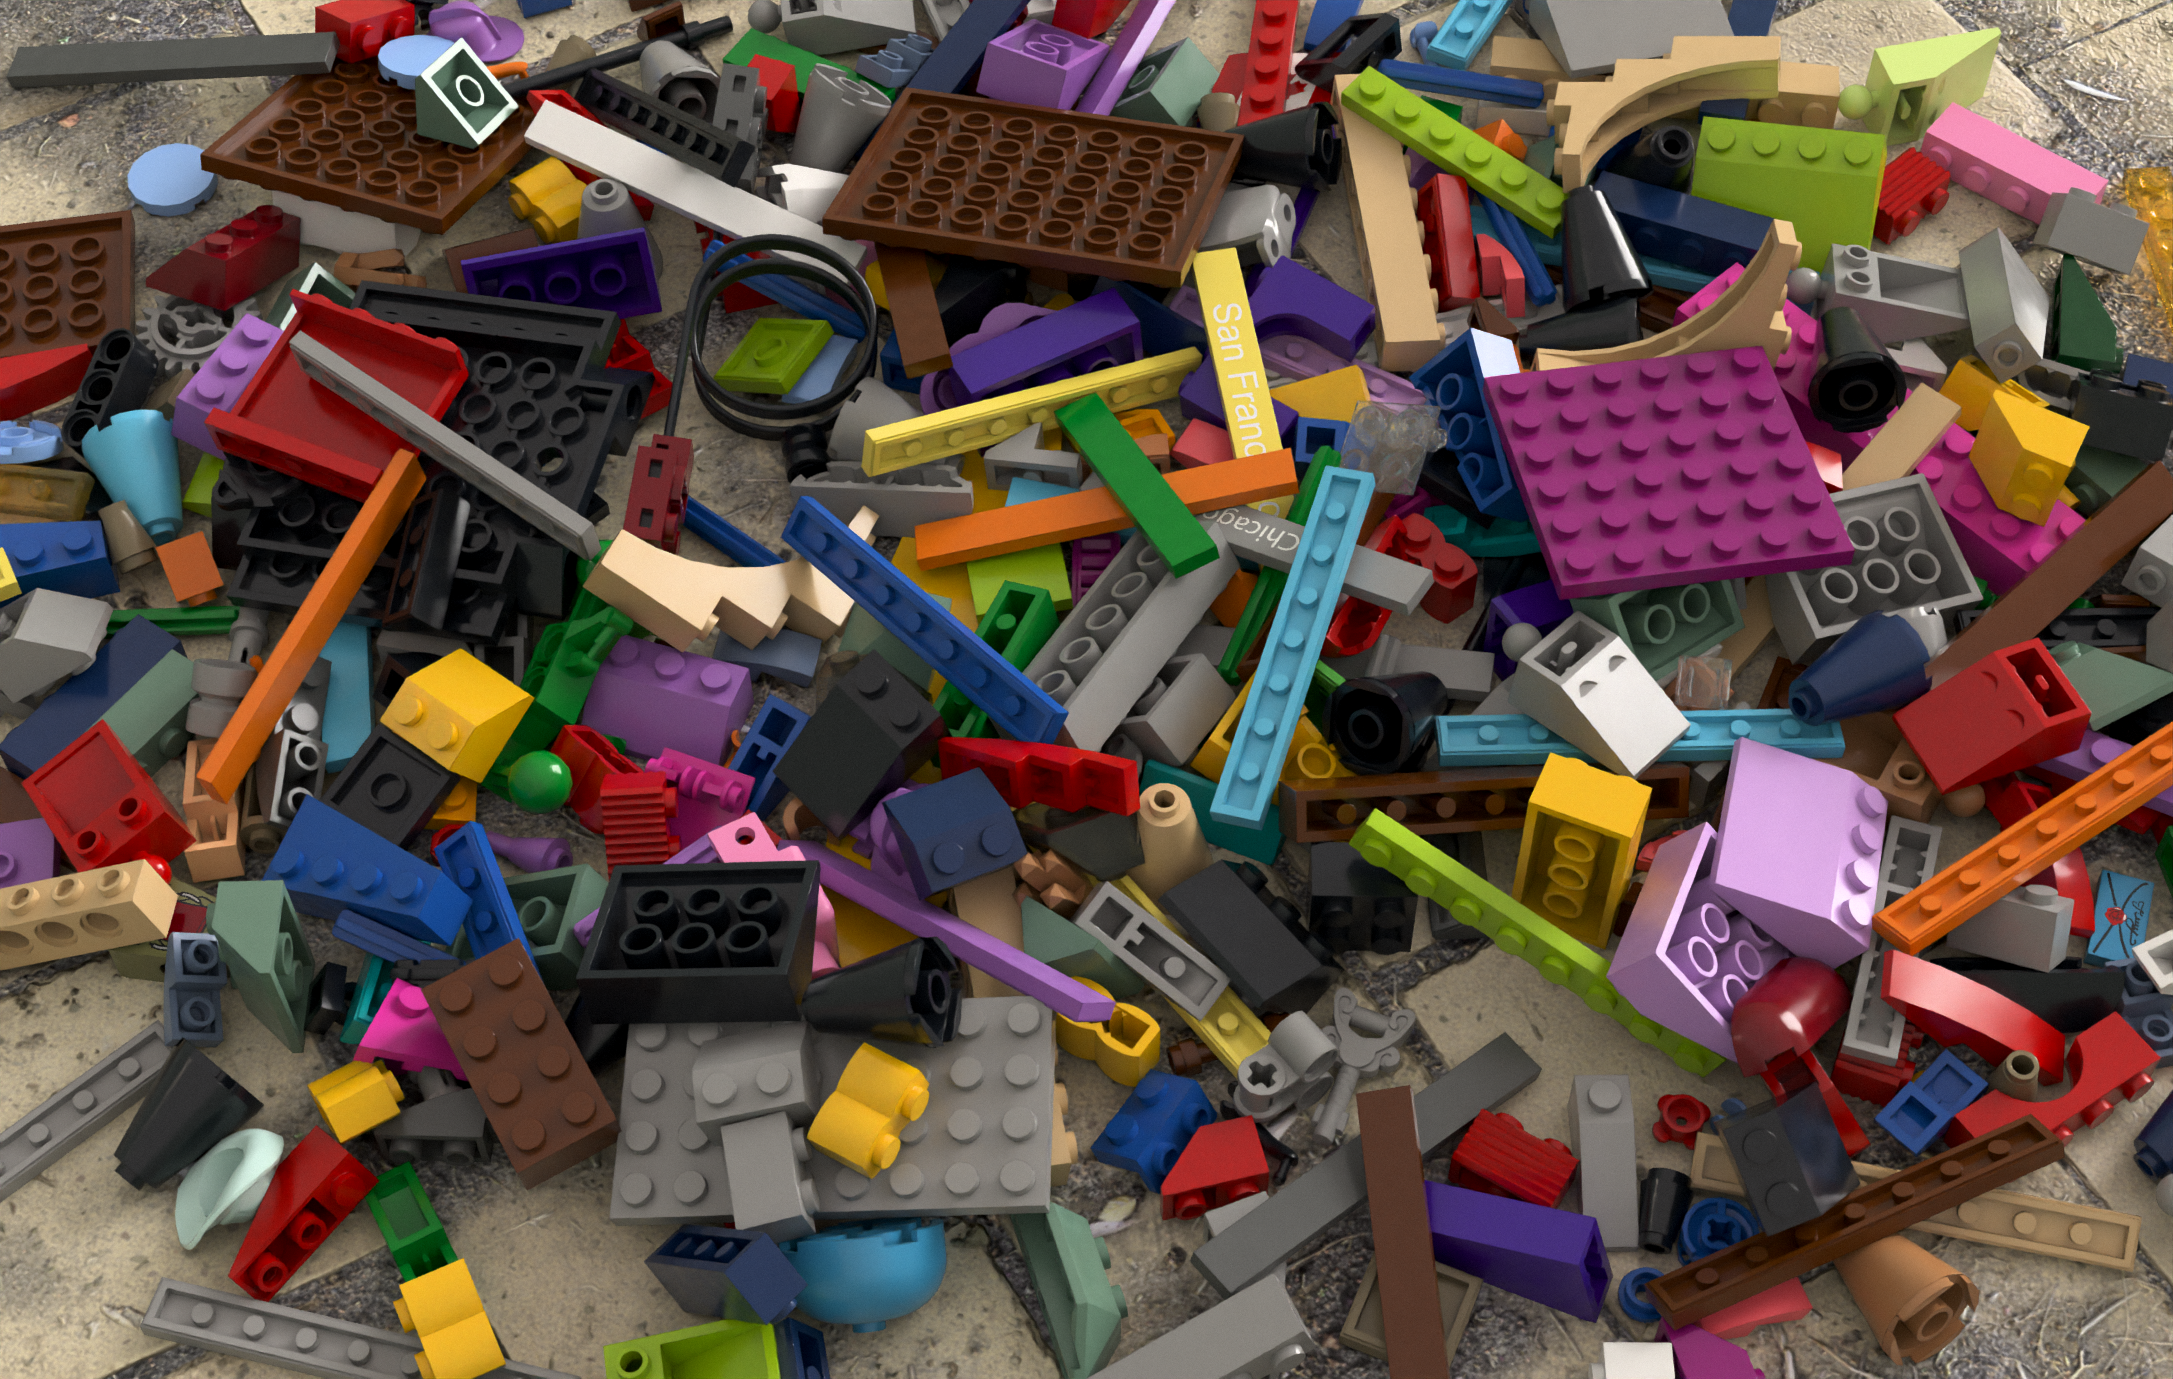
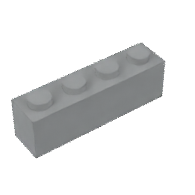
M1272 1273L1087 1379H1261L1274 1371L1282 1373L1295 1368L1306 1358L1305 1353L1316 1348V1345L1288 1292L1275 1274Z

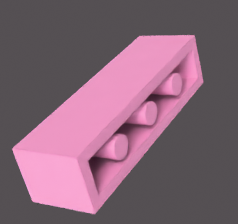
M1954 102L1926 131L1920 151L1923 157L1928 156L1931 162L1935 161L1937 166L1943 167L1944 171L1949 170L1951 174L1950 180L2040 225L2052 192L2069 193L2071 187L2082 189L2097 195L2094 203L2100 205L2108 183L2107 179Z

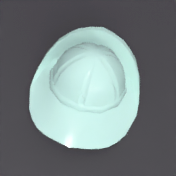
M260 1128L238 1131L220 1140L190 1168L178 1188L175 1208L176 1228L182 1247L187 1250L193 1249L205 1233L217 1224L244 1223L254 1219L275 1174L274 1166L282 1157L284 1147L282 1136Z

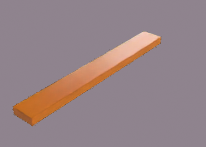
M401 448L395 453L196 774V778L211 799L226 805L228 804L409 509L411 501L415 499L427 478L414 453Z
M1291 448L1161 474L1192 515L1299 493ZM1104 486L916 525L914 527L917 562L920 570L924 571L1136 526Z
M2173 721L1873 915L1872 929L1901 952L1914 956L2173 785Z

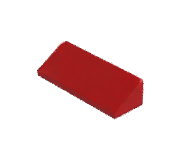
M1437 173L1417 191L1418 221H1423L1425 238L1422 251L1423 254H1429L1431 259L1429 286L1430 289L1436 288L1438 313H1442L1473 303L1476 298L1480 297L1466 179L1462 176Z

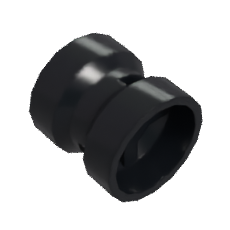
M812 423L796 424L782 433L780 443L783 456L786 459L785 469L787 480L790 484L800 474L808 479L816 474L828 471L826 463L831 462V459L826 452L828 449L826 434L820 426Z

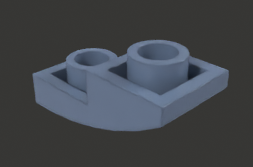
M908 34L907 39H889L886 50H879L877 55H859L855 72L887 88L907 85L935 49L931 48L932 41L915 34Z
M781 629L773 640L765 636L753 650H750L722 630H719L712 658L749 668L751 681L754 682L757 681L760 673L764 672L808 688L814 676L822 640L795 631Z
M172 932L169 935L164 977L165 1046L174 1047L182 1037L194 1047H217L224 1041L220 990L227 984L226 962H221L219 957L218 941L215 935Z
M2135 957L2105 962L2103 969H2106L2109 965H2114L2125 971L2123 993L2113 1012L2116 1011L2161 1057L2155 1069L2173 1066V1012L2171 1010L2173 995L2160 994Z

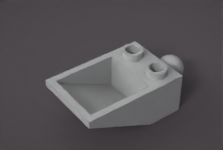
M757 0L748 10V22L753 29L762 33H770L782 22L789 44L803 50H808L817 56L888 44L889 39H907L908 34L917 35L913 0H781V5H777L771 0Z
M1832 243L1821 276L1813 269L1802 267L1792 271L1785 282L1787 284V296L1793 302L1808 304L1817 299L1818 319L1825 312L1836 307H1850L1857 310L1882 344L1969 329L1971 327L1961 269L1873 252L1860 245L1844 246Z
M1579 610L1573 613L1544 639H1542L1538 629L1528 623H1516L1505 631L1502 638L1503 650L1508 658L1518 662L1507 702L1618 775L1628 776L1636 780L1689 731L1691 724L1622 639Z

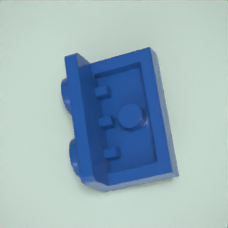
M1150 1069L1090 1149L1099 1162L1137 1172L1149 1191L1160 1194V1186L1198 1128L1213 1124L1217 1119V1112L1197 1080Z

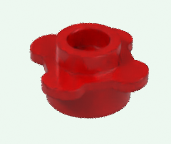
M1667 1094L1662 1096L1657 1104V1108L1660 1111L1659 1121L1654 1123L1652 1127L1654 1138L1661 1143L1668 1141L1682 1143L1687 1149L1694 1150L1697 1131L1702 1132L1704 1123L1710 1119L1711 1112L1709 1107L1705 1103L1686 1094ZM1682 1119L1686 1121V1125L1681 1126L1677 1124L1676 1120Z

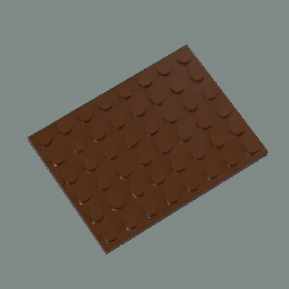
M906 87L822 217L823 234L840 236L848 241L866 240L879 242L889 247L906 246L926 249L934 254L952 253L971 256L980 261L998 260L1016 263L1021 267L1027 268L1038 266L1058 269L1067 274L1084 273L1104 276L1113 281L1131 280L1150 283L1159 288H1181L1239 163L1245 135Z

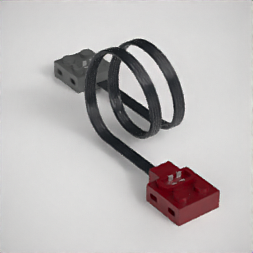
M723 63L712 125L756 146L736 185L737 188L754 194L756 177H758L761 163L763 135L766 133L768 123V108H765L767 87L760 86L759 68ZM714 230L713 240L722 242L724 234ZM761 234L735 240L721 247L705 261L695 276L688 297L664 434H653L651 447L638 445L623 530L655 548L677 556L679 554L681 531H677L678 524L683 525L685 519L694 452L692 439L674 437L689 350L691 352L695 387L700 400L710 414L720 423L737 433L767 441H780L782 433L792 426H766L748 422L723 409L712 396L730 409L748 416L771 420H790L826 411L851 395L861 380L867 376L874 378L878 353V315L876 304L866 281L850 262L835 251L819 243L801 237L782 234ZM762 250L791 251L813 257L836 269L852 283L861 298L850 286L835 275L819 267L795 260L778 258L758 259L731 267L717 277L716 273L717 269L723 264L746 253ZM784 274L814 281L838 294L857 313L868 337L865 353L855 371L844 383L819 398L787 405L763 404L743 399L721 387L709 375L701 360L711 302L731 284L757 275ZM857 389L849 401L855 403L862 391ZM842 407L830 415L810 423L816 424L825 432H828L834 428Z

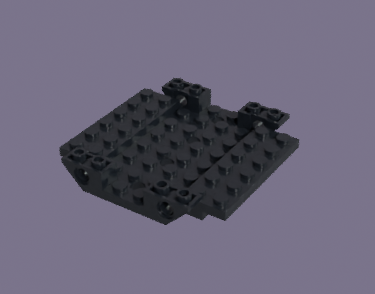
M361 280L349 309L361 308L377 319L391 324L396 322L403 323L411 327L416 333L433 339L442 337L459 347L469 376L440 420V423L584 517L607 455L626 457L655 381L653 372L614 367L604 369L621 326L617 313ZM421 451L417 459L427 479L415 499L444 487L470 504V511L442 629L434 632L408 633L498 646L516 596L519 614L565 621L578 586L575 568L579 555ZM554 458L563 459L562 464L557 469L550 472L541 471L543 465L549 463ZM311 483L303 493L294 498L292 503H286L281 505L280 508L270 510L244 508L235 511H225L219 508L213 497H211L213 559L217 568L236 571L226 595L234 606L296 615L364 503ZM410 507L339 622L382 628V621Z

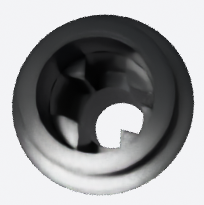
M1651 1168L1648 1171L1647 1179L1640 1182V1239L1638 1243L1640 1248L1656 1254L1671 1253L1673 1243H1675L1685 1215L1695 1196L1694 1192L1690 1189L1692 1179L1686 1174L1668 1168Z

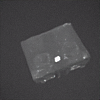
M1358 400L1340 452L1342 460L1339 468L1373 473L1375 479L1373 492L1414 495L1427 451L1436 452L1447 444V432L1437 424L1441 408L1429 405Z

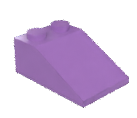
M1032 19L987 43L976 92L989 96V99L1070 110L1107 56L1110 45L1090 38L1087 39L1059 27Z

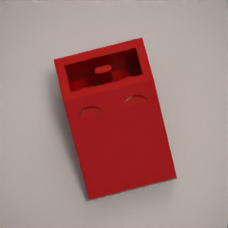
M2037 637L1990 653L1894 713L1892 720L1941 795H1945L2079 750L2092 712L2042 641Z

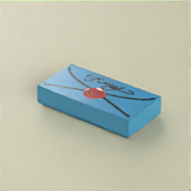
M2102 870L2098 878L2094 900L2095 932L2087 939L2083 963L2103 968L2105 962L2134 957L2132 948L2145 942L2154 889L2153 882Z

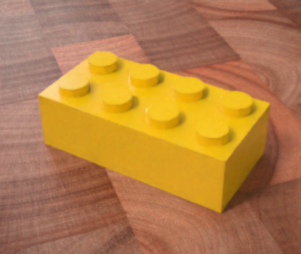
M1550 752L1528 802L1511 897L1572 938L1606 950L1622 901L1629 889L1652 788L1638 783L1631 777L1617 776L1588 766L1579 759L1565 758Z

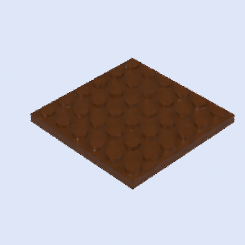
M378 55L354 63H348L335 57L330 73L295 75L200 154L201 170L221 175L225 179L241 180L259 185L265 190H278L300 196V198L306 201H318L337 206L346 212H359L380 218L387 223H399L418 228L428 234L443 235L533 148V146L525 142L524 135L534 120L535 114L527 100V96L514 100L519 107L474 149L418 135L415 90L398 86L397 79L390 78L389 81L384 79L378 70Z

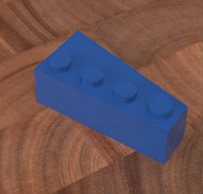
M1470 327L1409 378L1414 388L1423 392L1426 398V402L1423 405L1430 418L1438 420L1444 432L1441 439L1446 449L1454 452L1460 462L1457 469L1479 511L1522 523L1529 516L1483 394L1485 377L1520 373L1512 340Z
M101 521L0 524V548H4L22 594L1 601L0 609L36 588L89 599L121 592L117 565L112 566Z
M308 794L304 798L261 880H283L297 913L336 921L343 909H350L415 939L450 947L473 903V900L439 869Z

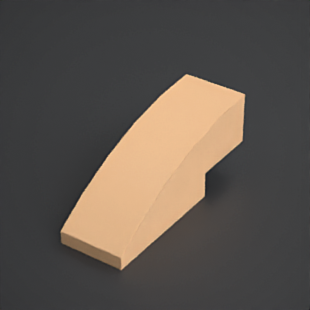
M219 738L188 741L182 805L187 818L186 825L197 841L185 849L184 853L193 883L245 875L246 844L240 838L244 803L243 779L226 805L211 799L196 778V774Z

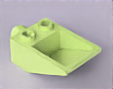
M1996 27L1875 48L1865 87L1855 84L1843 89L1838 102L1839 111L1848 119L1858 120L1862 118L1869 133L1884 134L1886 146L1920 140L1952 102L1967 108L1983 97L2001 37L2000 29Z

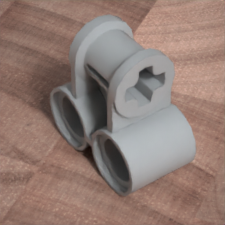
M1304 1011L1294 1012L1282 1020L1270 1034L1268 1045L1253 1055L1246 1057L1241 1062L1237 1073L1239 1085L1236 1087L1233 1095L1234 1108L1241 1117L1252 1115L1254 1123H1262L1273 1119L1292 1104L1297 1110H1305L1318 1102L1332 1086L1333 1077L1329 1074L1328 1070L1338 1059L1340 1051Z

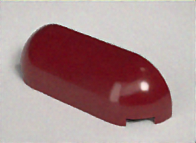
M1784 958L1736 1002L1732 1013L1731 1034L1735 1055L1744 1078L1768 1071L1766 1063L1774 1059V1056L1790 1048L1794 1056L1803 1054L1850 1008L1852 998L1850 990L1843 978L1833 968L1813 958Z

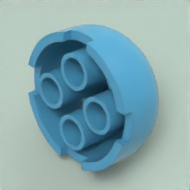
M921 1217L875 1218L838 1222V1225L819 1229L817 1234L777 1243V1247L808 1284L795 1297L797 1300L796 1307L805 1315L821 1322L852 1324L854 1333L886 1329L887 1320L906 1316L923 1307L938 1291L946 1271L947 1254L944 1223L941 1218L931 1219L930 1224L922 1227Z

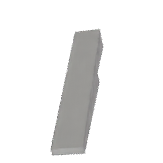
M1894 815L1891 816L1882 847L1874 915L1933 877L1943 828ZM1872 929L1869 950L1860 954L1840 1053L1895 1067L1906 1017L1880 997L1884 952L1892 949L1900 950ZM1919 952L1915 954L1913 957L1918 958Z

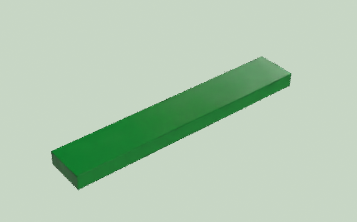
M1096 392L1054 411L1059 427L1175 579L1220 558L1215 542Z

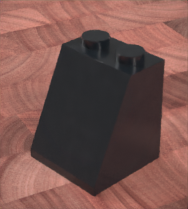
M1816 1081L1713 1122L1758 1226L1767 1237L1823 1215L1860 1185V1181Z

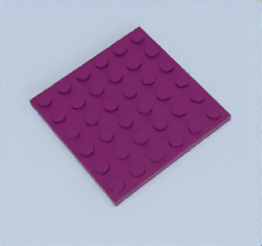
M1762 346L1484 378L1483 394L1559 600L1850 565L1852 563L1855 552L1854 547Z

